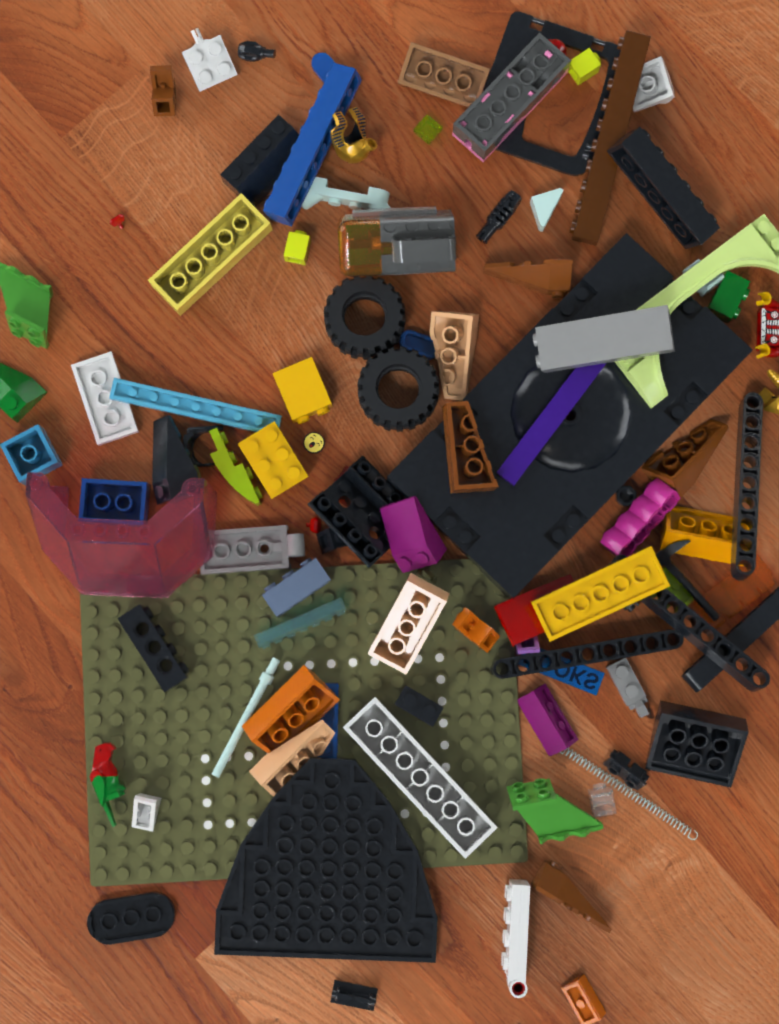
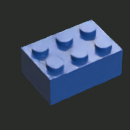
M82 478L78 521L83 524L147 528L151 485L147 482Z

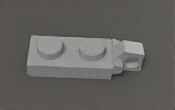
M623 658L606 667L625 705L630 710L635 709L641 718L648 715L649 712L644 704L648 702L646 694L628 660Z

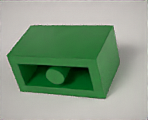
M726 271L724 279L719 283L707 308L727 324L732 318L736 320L741 311V308L738 306L741 300H746L750 292L748 286L751 281Z

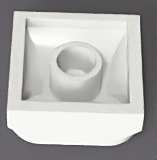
M661 56L644 63L633 105V112L657 104H667L675 98L673 85Z

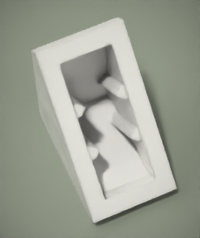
M143 793L135 795L132 827L153 832L162 798Z

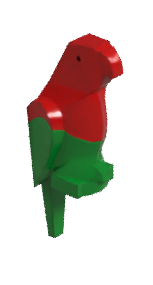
M106 742L95 747L90 780L101 806L104 808L112 827L116 826V821L109 800L126 794V787L119 783L118 772L111 759L113 750L116 747L114 744Z

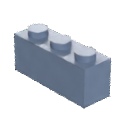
M308 558L300 564L302 568L295 573L293 570L282 576L283 581L276 585L274 582L264 589L265 593L262 596L276 617H280L332 581L316 558L313 560Z

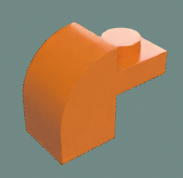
M466 607L456 616L455 621L452 623L456 630L486 653L490 651L500 637L493 628L480 620Z

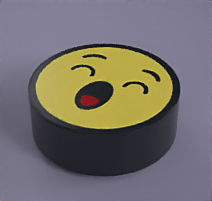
M311 432L305 436L303 445L309 453L317 454L324 449L325 440L321 434Z

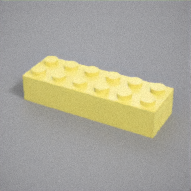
M241 193L148 281L181 316L272 231L271 223Z

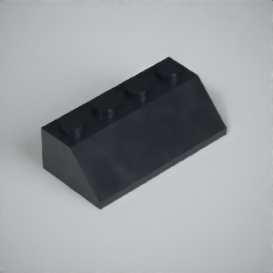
M278 114L220 174L223 183L237 196L242 193L256 208L273 190V185L278 180L282 166L287 161L291 153V147L296 142L299 134Z

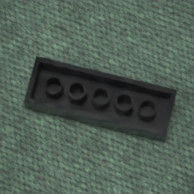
M638 127L625 134L607 150L608 154L684 249L702 245L720 229L716 218L707 212L703 201L692 193L690 185L681 179L677 174L676 167L665 159L663 151L654 145L646 130Z

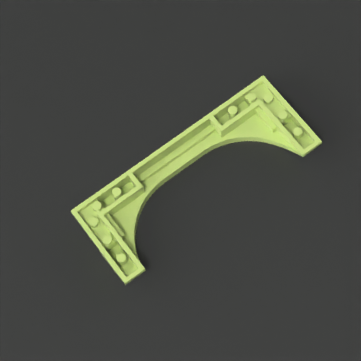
M763 214L636 310L668 305L671 315L678 305L712 279L734 268L761 267L779 274V232L766 215ZM659 354L615 361L650 408L668 396L661 372Z

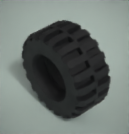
M360 274L354 275V279L349 280L346 278L342 281L341 286L336 285L333 288L332 295H329L326 300L327 304L324 306L326 332L332 344L338 347L343 354H350L351 358L354 359L363 357V360H368L370 357L376 356L377 352L381 350L382 352L388 351L387 348L398 344L405 328V306L402 303V297L399 292L395 291V287L391 283L386 284L385 279L381 277L374 279L373 275L366 274L364 278H360ZM359 300H371L378 303L385 313V321L382 328L371 335H358L351 332L345 323V313L351 304Z
M390 347L387 348L388 351L382 352L381 350L377 352L374 358L370 357L366 362V366L362 367L357 384L358 397L365 415L378 427L380 425L388 431L393 429L397 430V432H403L404 429L412 430L415 429V426L422 425L432 415L439 397V378L435 373L434 366L428 362L429 359L425 356H420L418 351L414 349L409 351L407 347H400V349ZM393 371H404L411 374L416 379L419 387L416 400L410 406L400 409L391 408L384 404L378 393V386L383 376Z

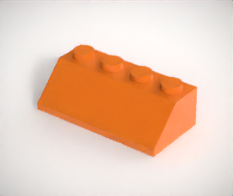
M303 665L242 725V728L254 744L266 753H270L316 724L340 699L313 671Z

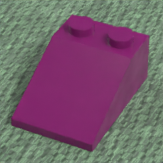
M416 495L380 508L392 556L402 573L438 563L447 548Z

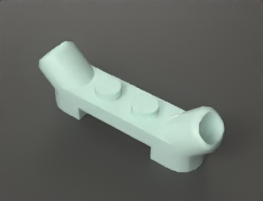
M315 177L301 207L308 210L318 202L326 201L332 206H340L342 204L349 206L353 210H361V208H391L388 205L390 193L374 187H369L367 195L329 188L328 179Z

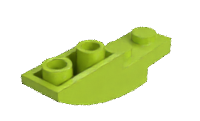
M218 428L210 430L209 432L218 450L210 455L220 473L240 495L257 506L261 505L259 499L263 498L258 486L254 487L251 482L254 476L250 468H245L243 463L234 465L237 463V459L233 451L229 452L226 447L229 441L224 431L220 433Z

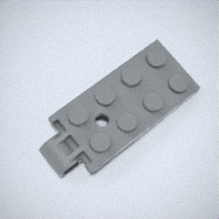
M288 525L198 531L201 575L291 569L289 557L305 556L304 534H288ZM262 545L269 547L266 553L261 552L260 548Z

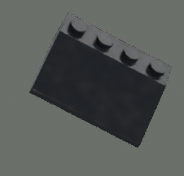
M660 700L645 769L731 788L749 733L747 721L740 717Z

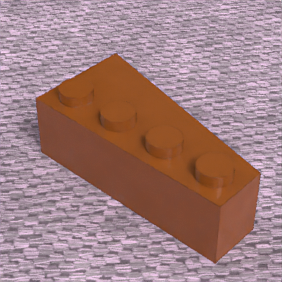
M446 402L442 407L450 494L494 491L499 486L491 470L492 466L485 453V447L479 436L478 427L469 402Z

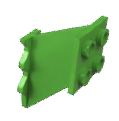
M0 262V286L7 307L5 316L10 332L18 338L24 337L28 339L32 345L38 348L42 346L48 349L47 335L50 298L53 297L52 286L44 285L35 277L21 273L16 267L7 266Z
M539 778L533 782H517L507 786L513 811L518 810L537 834L540 845L550 839L563 841L572 835L586 837L591 832L604 829L602 822L556 794L550 779Z

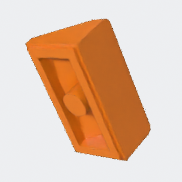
M584 974L561 987L581 1024L595 1023L600 1021L606 1014L605 1009Z

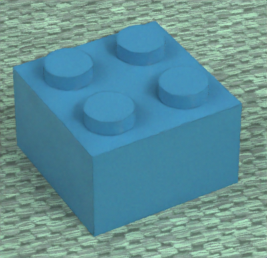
M39 424L0 444L18 481L23 485H27L63 466L45 429Z

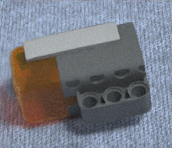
M436 207L352 210V214L341 216L337 222L339 268L346 276L455 272L456 270L455 223L451 210H437Z

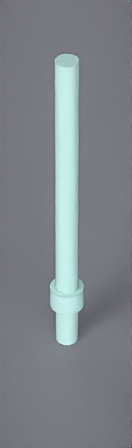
M273 657L266 671L262 672L259 678L260 682L212 772V775L219 778L244 732L242 725L252 716L267 686L271 685L274 679L273 674L280 660Z

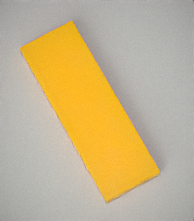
M652 546L544 595L532 601L531 604L549 642L666 589L670 587V584Z

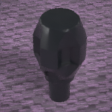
M245 41L238 46V57L245 61L256 62L265 59V57L275 58L276 50L266 49L257 42Z

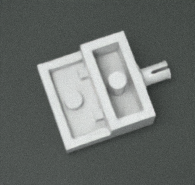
M196 28L195 31H190L196 43L192 48L181 53L199 92L238 75L220 35L212 39H203L199 28Z

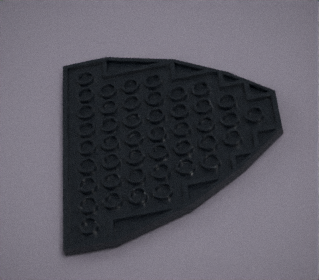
M310 757L271 799L240 845L216 909L214 955L436 963V910L418 849L390 801L356 759Z

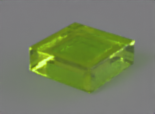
M426 114L413 129V132L430 145L443 130V127Z

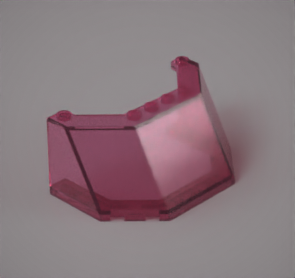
M27 472L25 495L41 549L82 595L168 598L182 583L184 584L203 564L213 558L217 492L205 478H190L186 480L182 485L181 492L150 520L139 521L76 518L68 509L69 487L50 486L49 479L44 474Z

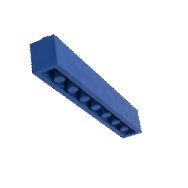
M334 63L331 70L328 71L326 80L318 91L317 99L309 110L308 118L305 124L302 125L296 142L291 147V153L287 161L282 166L281 174L278 180L275 181L269 198L265 201L263 211L270 220L292 227L332 144L330 132L336 127V122L332 115L341 111L345 116L362 81L355 68Z

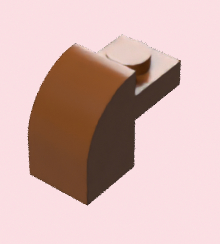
M172 65L150 66L153 88L151 100L154 116H175L176 85L175 78H173Z

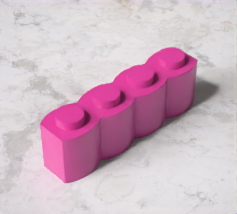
M656 478L647 484L642 495L632 501L629 510L617 518L615 526L604 532L600 541L601 544L615 556L625 555L628 557L632 555L637 546L648 537L651 530L660 524L666 513L676 506L680 496L673 488L659 478Z

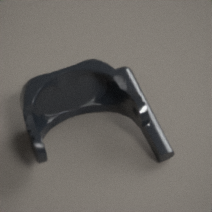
M223 425L187 428V434L183 436L184 447L188 448L191 453L189 458L193 465H197V467L216 466L215 463L202 464L199 462L194 454V444L199 436L209 433L210 430L218 428L219 431H222Z

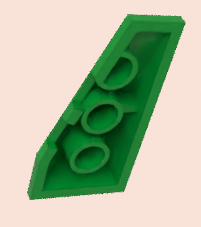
M0 363V408L18 423L48 392L32 377Z

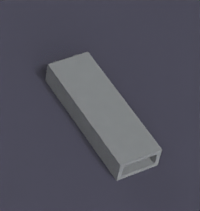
M668 305L535 327L536 333L533 334L534 346H538L539 355H536V364L544 373L675 352Z

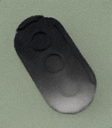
M147 892L110 898L98 902L92 908L87 918V927L93 938L106 945L155 938L164 935L172 927L176 911L171 899L160 892Z

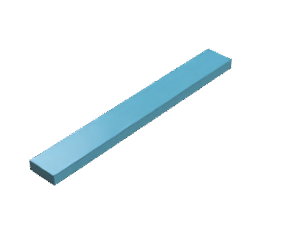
M114 378L109 396L110 400L251 432H257L274 421L280 427L282 418L281 415L118 378Z

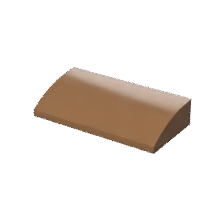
M411 42L397 83L469 107L483 93L490 69Z

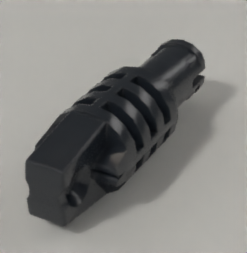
M511 190L498 202L494 210L487 216V223L476 235L478 240L481 242L483 240V243L487 244L493 234L503 228L522 200L519 194Z

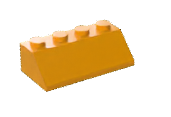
M675 506L663 518L660 550L672 543L690 540L676 554L731 564L733 516ZM741 523L743 529L749 530L748 525ZM740 544L742 550L748 551L745 544Z

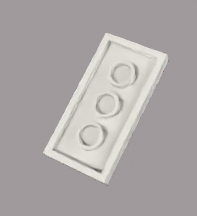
M110 351L72 364L71 367L97 445L100 446L138 433L139 430L130 404L109 399L114 378L121 379L113 353Z

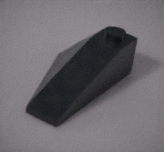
M171 415L153 421L152 485L157 505L178 503L205 492L200 471L197 465H193L189 456L191 453L188 448H184L181 442L182 436Z

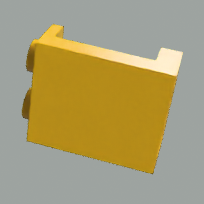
M312 357L272 373L293 423L298 422V424L309 421L310 416L315 414L321 416L330 412L329 408H332V403Z

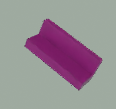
M545 683L517 699L521 710L549 756L567 749L579 740Z

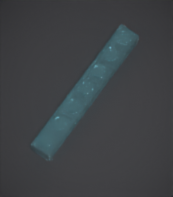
M338 598L254 635L258 647L266 649L273 642L277 644L283 641L282 638L288 637L289 639L295 636V633L298 631L303 633L310 626L314 628L321 625V621L325 620V622H328L335 615L338 617L342 616L347 609L342 598Z

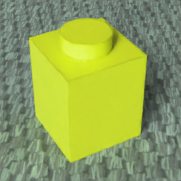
M588 48L571 59L568 72L577 85L582 84L599 72L601 67L600 57Z
M295 230V232L289 231L284 251V260L286 262L306 265L311 243L310 236L306 232Z

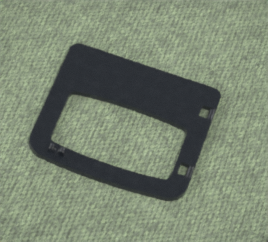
M514 12L508 21L483 92L539 32L547 39H559L566 47L581 52L588 48L591 49L592 43L603 46L602 52L591 49V51L597 53L601 59L608 62V69L597 109L577 155L570 157L524 141L522 133L526 118L496 150L570 176L583 175L586 173L585 169L588 159L592 160L594 152L590 150L593 139H598L599 131H596L598 119H603L604 111L601 110L604 98L609 96L610 91L606 90L609 77H614L615 70H611L614 57H619L620 50L617 49V45L614 43L596 39L593 36L546 20H540L523 12ZM531 23L543 26L542 31L530 28Z

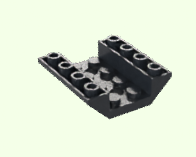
M361 456L340 478L312 499L308 506L370 568L390 549L380 508L405 498L364 456ZM339 500H344L347 503V507L341 506ZM370 530L377 534V539L370 536Z

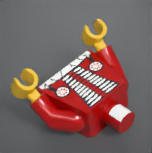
M760 292L758 295L761 296L762 300L756 301V305H763L764 307L757 311L755 349L760 351V354L756 355L758 359L762 357L777 358L779 356V302L774 300L769 292Z

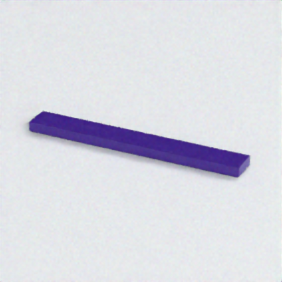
M607 363L575 368L496 474L514 486Z

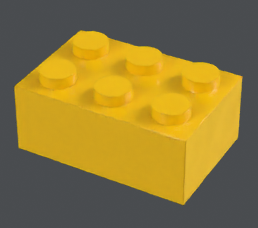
M275 421L238 443V446L271 499L309 477Z

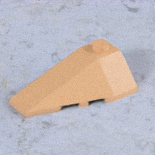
M431 311L430 337L434 344V354L438 362L444 399L463 401L467 395L477 340L479 314Z
M320 720L266 754L249 772L274 797L310 757H317L323 754L335 732L323 720Z

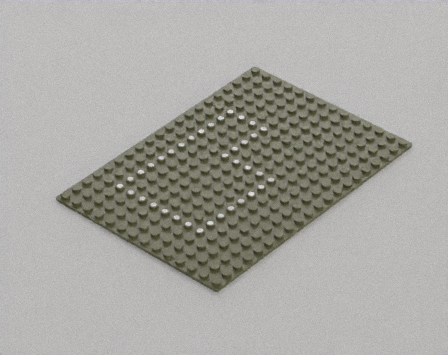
M470 559L439 560L437 564L420 568L432 572L435 578H437L435 586L450 594L406 675L368 655V652L410 573L416 574L418 569L402 573L397 563L373 564L370 568L366 565L323 567L332 581L280 617H276L263 598L264 589L274 582L276 585L283 581V575L291 570L295 573L300 568L210 575L189 574L81 581L80 608L91 885L98 887L228 879L242 841L273 798L249 772L268 753L254 744L244 731L220 777H215L212 775V772L260 682L259 678L262 672L266 671L273 657L280 660V663L273 674L274 679L271 685L267 686L254 713L303 665L313 671L324 683H339L337 758L356 759L388 798L417 847L423 868L526 862L528 860L526 820L518 810L513 811L507 792V786L517 782L523 783L517 677L498 679L491 673V665L495 660L515 657V646L512 647L494 609L495 605L507 601L509 598ZM139 604L150 608L154 614L152 620L155 625L160 624L166 633L164 639L168 644L170 642L173 644L178 652L175 656L179 662L183 661L190 671L187 673L189 676L187 680L168 692L163 691L118 620L119 617ZM465 607L500 635L488 653L471 642L452 625L456 616ZM142 623L139 626L140 634L145 635L148 633V624ZM158 641L152 642L150 646L153 653L160 651V643ZM169 659L163 661V670L168 672L172 669V662ZM499 663L496 666V671L499 675H504L507 667L504 663ZM405 685L444 707L433 727L395 705ZM374 697L389 710L498 827L466 859L343 728ZM106 742H110L116 747L113 750L111 759L117 769L119 783L126 787V794L109 800L116 821V826L112 827L104 808L101 806L90 780L95 747ZM139 793L162 798L153 832L132 827L134 798Z

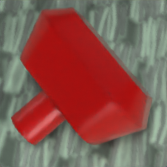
M117 215L110 220L109 224L113 227L118 225L120 229L124 228L122 222L125 221L124 215Z
M317 516L311 518L310 523H306V527H310V531L313 533H319L321 530V519Z

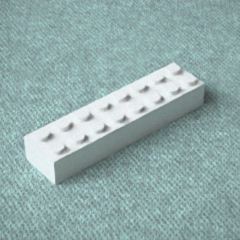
M376 697L343 727L465 859L498 828Z

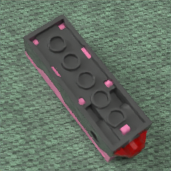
M539 32L453 123L452 135L478 159L484 162L568 73L571 59L567 57L564 43L559 39H547Z

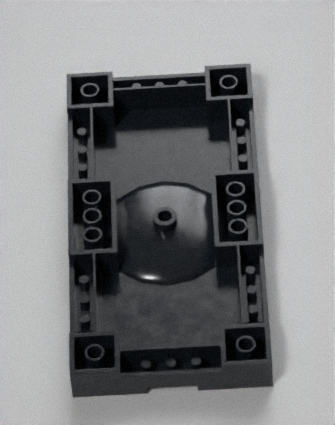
M627 233L463 399V401H468L479 436L483 441L485 453L490 461L491 470L499 487L494 491L450 494L444 421L432 430L387 476V481L405 499L416 495L432 524L509 599H513L753 351L706 306L703 308L690 296L678 305L670 315L675 352L659 354L661 372L668 392L667 397L650 408L617 364L609 362L570 411L574 415V420H563L514 486L496 474L575 369L544 373L541 371V368L537 367L536 355H539L538 346L535 347L533 342V334L536 333L535 327L634 311L674 281L672 279L674 276Z

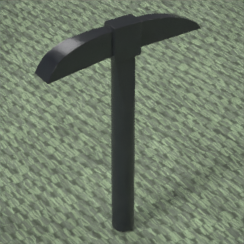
M690 540L678 541L664 549L662 548L656 553L660 565H664L713 621L718 620L720 615L671 561L670 556L688 544Z

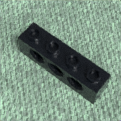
M139 604L119 617L118 620L163 691L168 692L189 678L187 673L190 671L183 661L179 662L175 656L178 652L171 642L168 644L164 639L166 633L160 624L155 625L152 620L154 614L150 608ZM142 623H147L149 626V631L145 635H141L139 632V626ZM154 641H158L161 645L158 653H153L150 649ZM166 659L172 662V669L168 672L162 668V663Z

